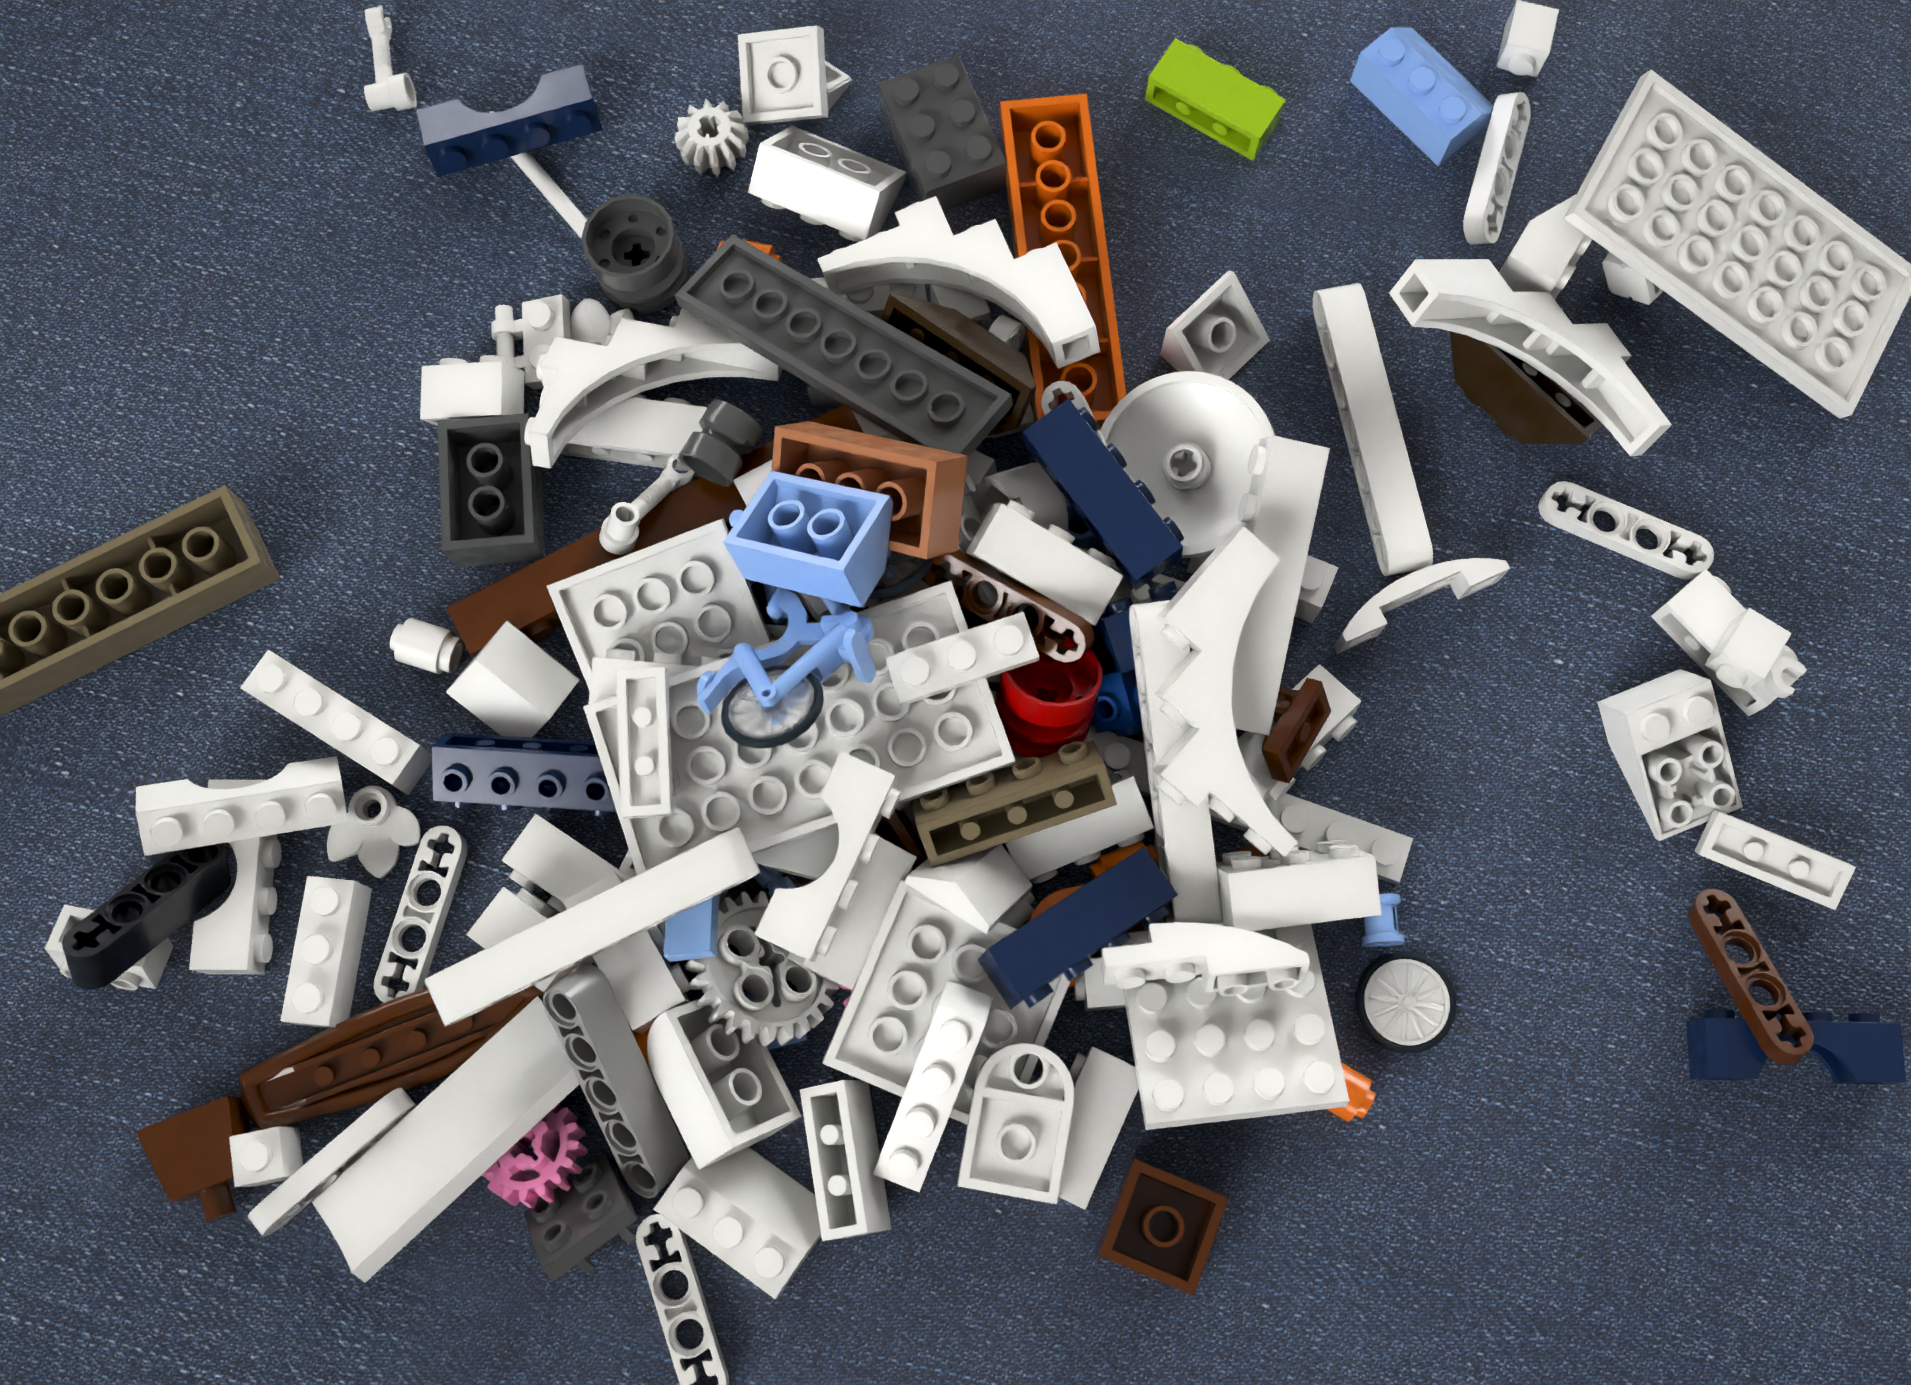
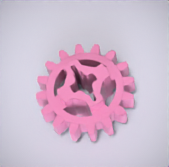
M560 1104L554 1107L482 1174L483 1177L490 1181L487 1186L488 1189L499 1197L502 1196L503 1200L513 1206L521 1202L528 1208H535L538 1196L549 1204L554 1201L553 1190L558 1186L568 1191L571 1188L566 1179L569 1173L581 1174L583 1170L575 1163V1159L587 1154L588 1151L578 1141L586 1135L585 1129L576 1123L578 1117ZM529 1144L535 1149L533 1152L538 1156L537 1161L532 1156L533 1152L528 1148Z

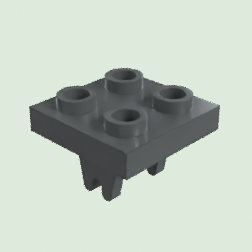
M606 1153L593 1162L581 1166L583 1169L581 1174H574L568 1179L571 1186L568 1191L560 1187L554 1189V1201L549 1204L539 1197L535 1208H529L524 1211L541 1269L553 1282L575 1265L586 1274L594 1270L595 1266L589 1259L591 1257L590 1254L617 1234L627 1244L636 1238V1235L630 1228L632 1227L631 1224L638 1218L617 1167Z

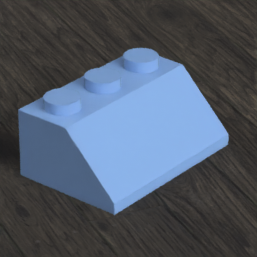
M1391 27L1360 52L1350 82L1437 166H1440L1489 125L1494 107L1490 101L1413 28Z
M770 471L723 543L744 579L863 608L886 569L893 501L890 495Z

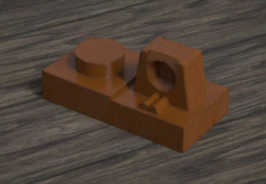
M1306 678L1300 690L1281 688L1278 692L1273 721L1277 722L1273 730H1270V735L1265 736L1261 749L1270 775L1274 780L1288 784L1291 782L1332 712L1322 681Z

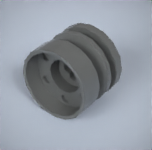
M631 194L611 198L597 207L585 222L581 238L584 255L596 274L603 292L613 305L620 309L629 308L632 313L648 314L661 311L676 301L674 295L688 281L690 268L686 252L678 238L673 221L660 203L647 196Z

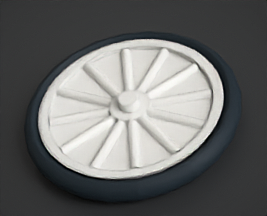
M1395 952L1375 960L1361 976L1355 995L1358 1017L1367 1034L1388 1050L1399 1053H1418L1429 1050L1439 1044L1449 1033L1457 1010L1455 991L1446 973L1432 960L1412 952Z

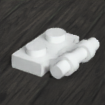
M559 294L522 302V319L513 320V308L511 306L498 305L495 307V321L491 323V336L496 340L497 356L507 358L508 364L525 371V384L533 390L543 388V383L537 379L536 374L540 355L542 353L547 354L555 336L571 339L570 301L564 295ZM523 339L524 355L515 357L514 341Z

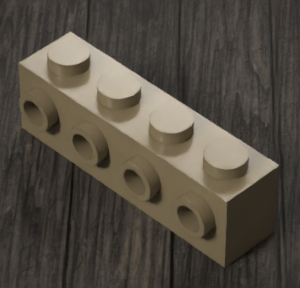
M1094 740L1088 742H1070L1062 746L1058 752L1041 758H1023L1015 762L1011 768L993 774L989 772L971 778L964 784L920 796L917 800L911 801L916 826L932 868L1115 806L1117 802L1104 761Z

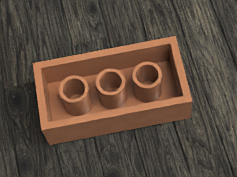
M811 421L775 426L772 471L890 495L893 501L888 550L923 559H930L958 551L967 455Z

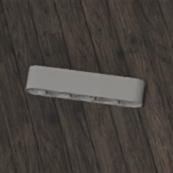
M583 963L546 991L543 996L544 1008L625 1181L635 1193L645 1198H653L681 1171L688 1162V1154L609 980L598 967L589 963Z

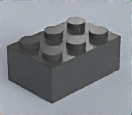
M958 55L878 83L881 115L920 202L936 196L944 212L1006 189V159Z
M529 413L438 421L442 552L456 568L536 561L546 557L542 467L533 465L530 445H526L524 440L526 424L530 418Z

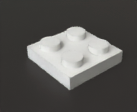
M816 25L738 35L743 123L757 125L828 117L823 28Z

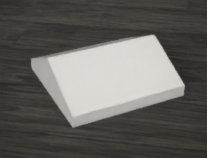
M506 620L447 689L446 693L499 735L532 738L552 717L580 679Z
M1002 844L932 868L929 859H926L907 875L905 884L985 934L993 929L1030 893L1033 886Z

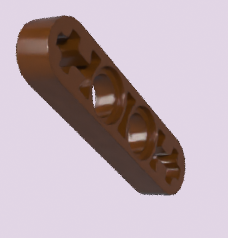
M959 549L955 552L934 557L930 569L924 576L929 587L951 580L960 606L988 622L1017 614L1021 604L1033 606L1039 615L1037 627H1029L1035 646L1038 650L1064 663L1074 662L1085 655L1093 646V629L1083 617ZM947 561L951 564L950 572L955 575V577L949 580L944 577L946 570L940 566ZM970 574L973 575L969 581L963 579ZM981 581L990 582L995 586L998 592V600L995 605L986 604L979 597L978 586ZM1048 627L1051 628L1053 631L1045 636L1044 631ZM1068 629L1074 632L1073 640L1077 643L1071 648L1065 645L1067 637L1063 635Z
M1706 889L1700 892L1688 909L1689 922L1762 1051L1776 1063L1782 1065L1798 1063L1814 1044V1035L1809 1024L1737 902L1731 895L1722 890ZM1708 907L1711 912H1719L1722 917L1719 919L1716 914H1707L1704 910ZM1721 930L1723 934L1718 936L1717 934ZM1736 945L1741 947L1748 954L1749 962L1741 964L1733 961L1726 954L1725 946ZM1754 986L1764 988L1772 995L1774 1004L1772 1006L1758 1004L1751 997L1749 988ZM1778 1014L1782 1016L1779 1021L1776 1018ZM1781 1033L1784 1038L1792 1037L1796 1043L1793 1046L1789 1041L1781 1042L1777 1036Z

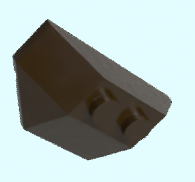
M897 293L889 294L881 320L1012 394L1013 407L987 436L1019 428L1036 389L1026 356L956 309Z
M1450 331L1455 383L1464 390L1469 401L1477 406H1481L1496 420L1498 427L1505 434L1514 437L1519 443L1583 444L1604 426L1576 398L1528 363L1496 346Z

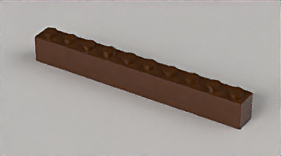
M844 405L811 420V422L864 433L852 410ZM774 440L751 451L748 455L741 456L743 466L735 479L772 460ZM700 477L669 493L640 520L636 545L629 553L617 555L605 550L599 540L600 528L446 608L469 654L473 658L477 656L506 620L533 642H541L554 633V628L562 625L547 589L548 585L724 518L730 532L733 528L729 522L730 513L734 510L744 511L747 506L734 482L729 487H724Z

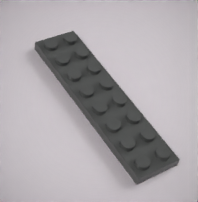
M733 234L674 295L681 308L907 443L963 454L969 457L1014 405L1012 394Z

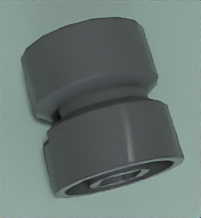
M714 399L699 421L702 431L693 432L678 455L685 465L703 478L720 486L729 487L743 466L740 456L751 453L763 430L757 421L741 409L725 401Z

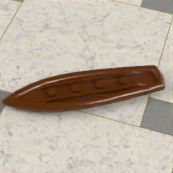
M532 985L446 1027L428 988L398 997L340 1022L335 1027L319 1032L243 1071L238 1079L243 1106L255 1126L259 1130L304 1122L378 1101L400 1087L404 1091L423 1086L456 1071L534 998L538 996L543 1001L545 993Z

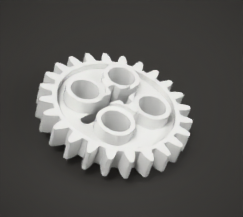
M760 891L751 901L749 895L746 892H742L735 901L727 897L719 905L717 956L691 959L685 964L686 970L698 973L689 983L688 988L703 991L704 995L698 1000L696 1005L697 1007L712 1006L714 1011L709 1017L708 1021L710 1023H714L720 1018L727 1021L724 1032L726 1036L730 1035L736 1028L742 1029V1042L744 1044H747L758 1034L762 1047H767L775 1040V1037L780 1045L783 1046L794 1036L797 1039H801L810 1031V1027L815 1028L823 1021L824 1017L822 1014H825L834 1005V1002L829 997L839 989V985L788 960L787 957L790 951L755 936L754 934L768 906L767 896L764 891ZM728 944L734 945L739 950L741 956L735 955L730 950ZM786 979L795 984L798 992L793 991L788 986ZM742 988L749 990L753 994L755 1002L749 1000L744 995Z

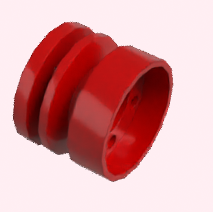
M1066 636L1065 645L1071 648L1077 644L1072 638ZM1037 649L1039 661L1000 674L995 705L1012 751L1025 757L1041 758L1058 752L1062 746L1070 742H1085L1089 734L1090 723L1093 719V708L1097 703L1102 685V666L1091 650L1074 662L1064 663Z

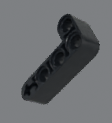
M224 843L149 855L152 867L71 928L63 937L62 947L72 981L76 986L87 990H95L112 983L222 894L230 886L232 879Z

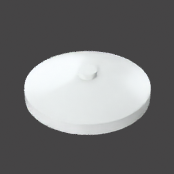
M1198 371L1173 372L1150 379L1139 385L1122 398L1112 409L1100 430L1106 444H1114L1123 455L1127 463L1124 470L1135 483L1140 479L1148 487L1156 501L1152 507L1162 520L1167 516L1170 517L1184 536V540L1180 542L1183 546L1182 558L1211 554L1233 528L1242 527V522L1238 520V509L1244 493H1249L1252 479V474L1248 473L1250 453L1255 445H1259L1260 439L1275 436L1268 417L1249 393L1223 377Z

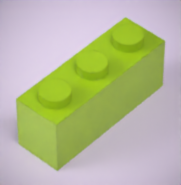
M1176 38L1149 75L1145 95L1147 102L1254 161L1279 124L1286 99L1280 97L1272 88L1255 83L1243 76L1233 66L1223 65L1205 55L1197 46L1187 45Z

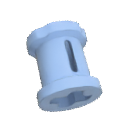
M1392 893L1379 894L1382 915L1364 917L1365 936L1361 938V945L1364 947H1387L1404 944V935L1400 934L1398 929L1396 905L1401 903L1400 895Z

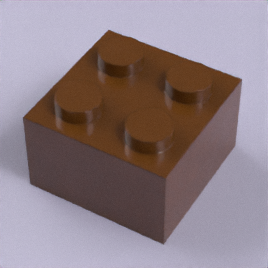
M1129 1159L1095 1253L1194 1295L1229 1197L1140 1160Z

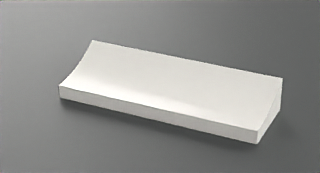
M538 996L312 1201V1204L341 1248L351 1273L364 1283L580 1084L545 1011L543 1001Z

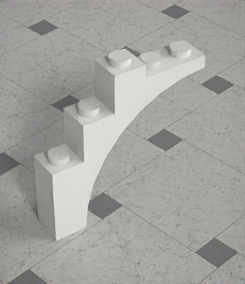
M936 196L922 202L913 203L907 208L895 212L898 227L879 232L868 239L845 248L836 249L832 253L817 259L829 290L839 296L868 287L909 283L934 284L954 288L991 301L1026 325L1043 343L1058 369L1100 352L1096 325L1057 242L1044 248L1033 249L1026 255L1014 259L996 219L981 225H974L964 232L953 235Z
M1415 259L1389 292L1412 327L1439 328L1473 337L1521 359L1555 381L1582 403L1611 432L1629 456L1642 455L1672 425L1627 366L1626 362L1631 357V354L1607 323L1572 324L1548 291L1513 292L1489 259Z
M683 308L679 316H672L669 327L621 318L614 334L607 335L604 346L555 336L547 354L542 353L537 363V379L542 381L543 390L540 397V408L536 417H530L527 421L524 434L525 444L530 445L534 466L551 469L565 445L588 422L611 406L636 394L674 382L708 377H748L778 381L783 368Z
M1245 526L1231 530L1157 616L1166 625L1161 633L1182 651L1188 646L1193 650L1154 693L1164 702L1159 710L1181 729L1186 723L1190 727L1152 771L1163 779L1157 787L1177 805L1180 806L1186 799L1189 803L1199 807L1205 798L1211 795L1212 798L1207 802V805L1228 823L1234 817L1248 828V831L1243 836L1258 850L1267 855L1272 849L1286 857L1298 841L1272 815L1251 781L1238 746L1232 710L1233 665L1242 627L1258 591L1281 559Z

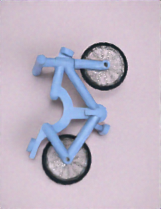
M734 510L730 513L729 522L732 527L744 511ZM888 550L885 572L869 598H885L908 590L927 574L932 565L933 558L923 559ZM763 583L768 605V615L774 624L783 625L788 620V627L784 635L775 644L763 650L754 649L748 643H739L735 647L734 653L718 673L712 671L704 672L697 683V700L702 711L711 714L729 692L721 710V723L725 733L734 742L745 747L762 749L781 746L795 740L815 723L822 710L824 696L821 684L845 662L852 665L858 681L869 684L875 678L876 668L868 649V643L874 634L869 618L853 612L848 604L821 598L831 615H823L820 623H809L808 614L796 595V591ZM814 645L792 666L779 665L792 655L799 646Z

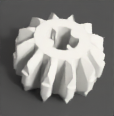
M705 99L703 108L700 110L689 105V117H678L677 127L679 132L675 133L676 146L681 151L680 154L683 162L687 166L694 164L695 170L700 175L708 168H712V172L718 177L721 171L720 167L723 166L734 171L736 166L735 158H745L747 152L745 144L748 143L747 140L749 139L747 127L744 126L742 116L738 110L729 112V107L724 100L715 108L712 107L707 99Z

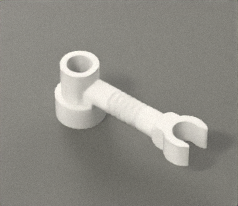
M382 6L365 9L368 32L372 39L376 80L375 84L365 85L364 87L365 98L370 110L378 111L395 107L397 111L415 108L417 98L409 75L407 73L392 75L389 45L392 33L390 17L384 18Z
M678 454L668 458L665 469L660 474V477L632 503L620 502L612 507L610 516L603 521L599 534L600 543L605 550L617 555L627 554L632 551L639 535L638 525L640 520L670 492L692 482L695 473L693 470L690 469L687 473H678L674 470L679 459Z

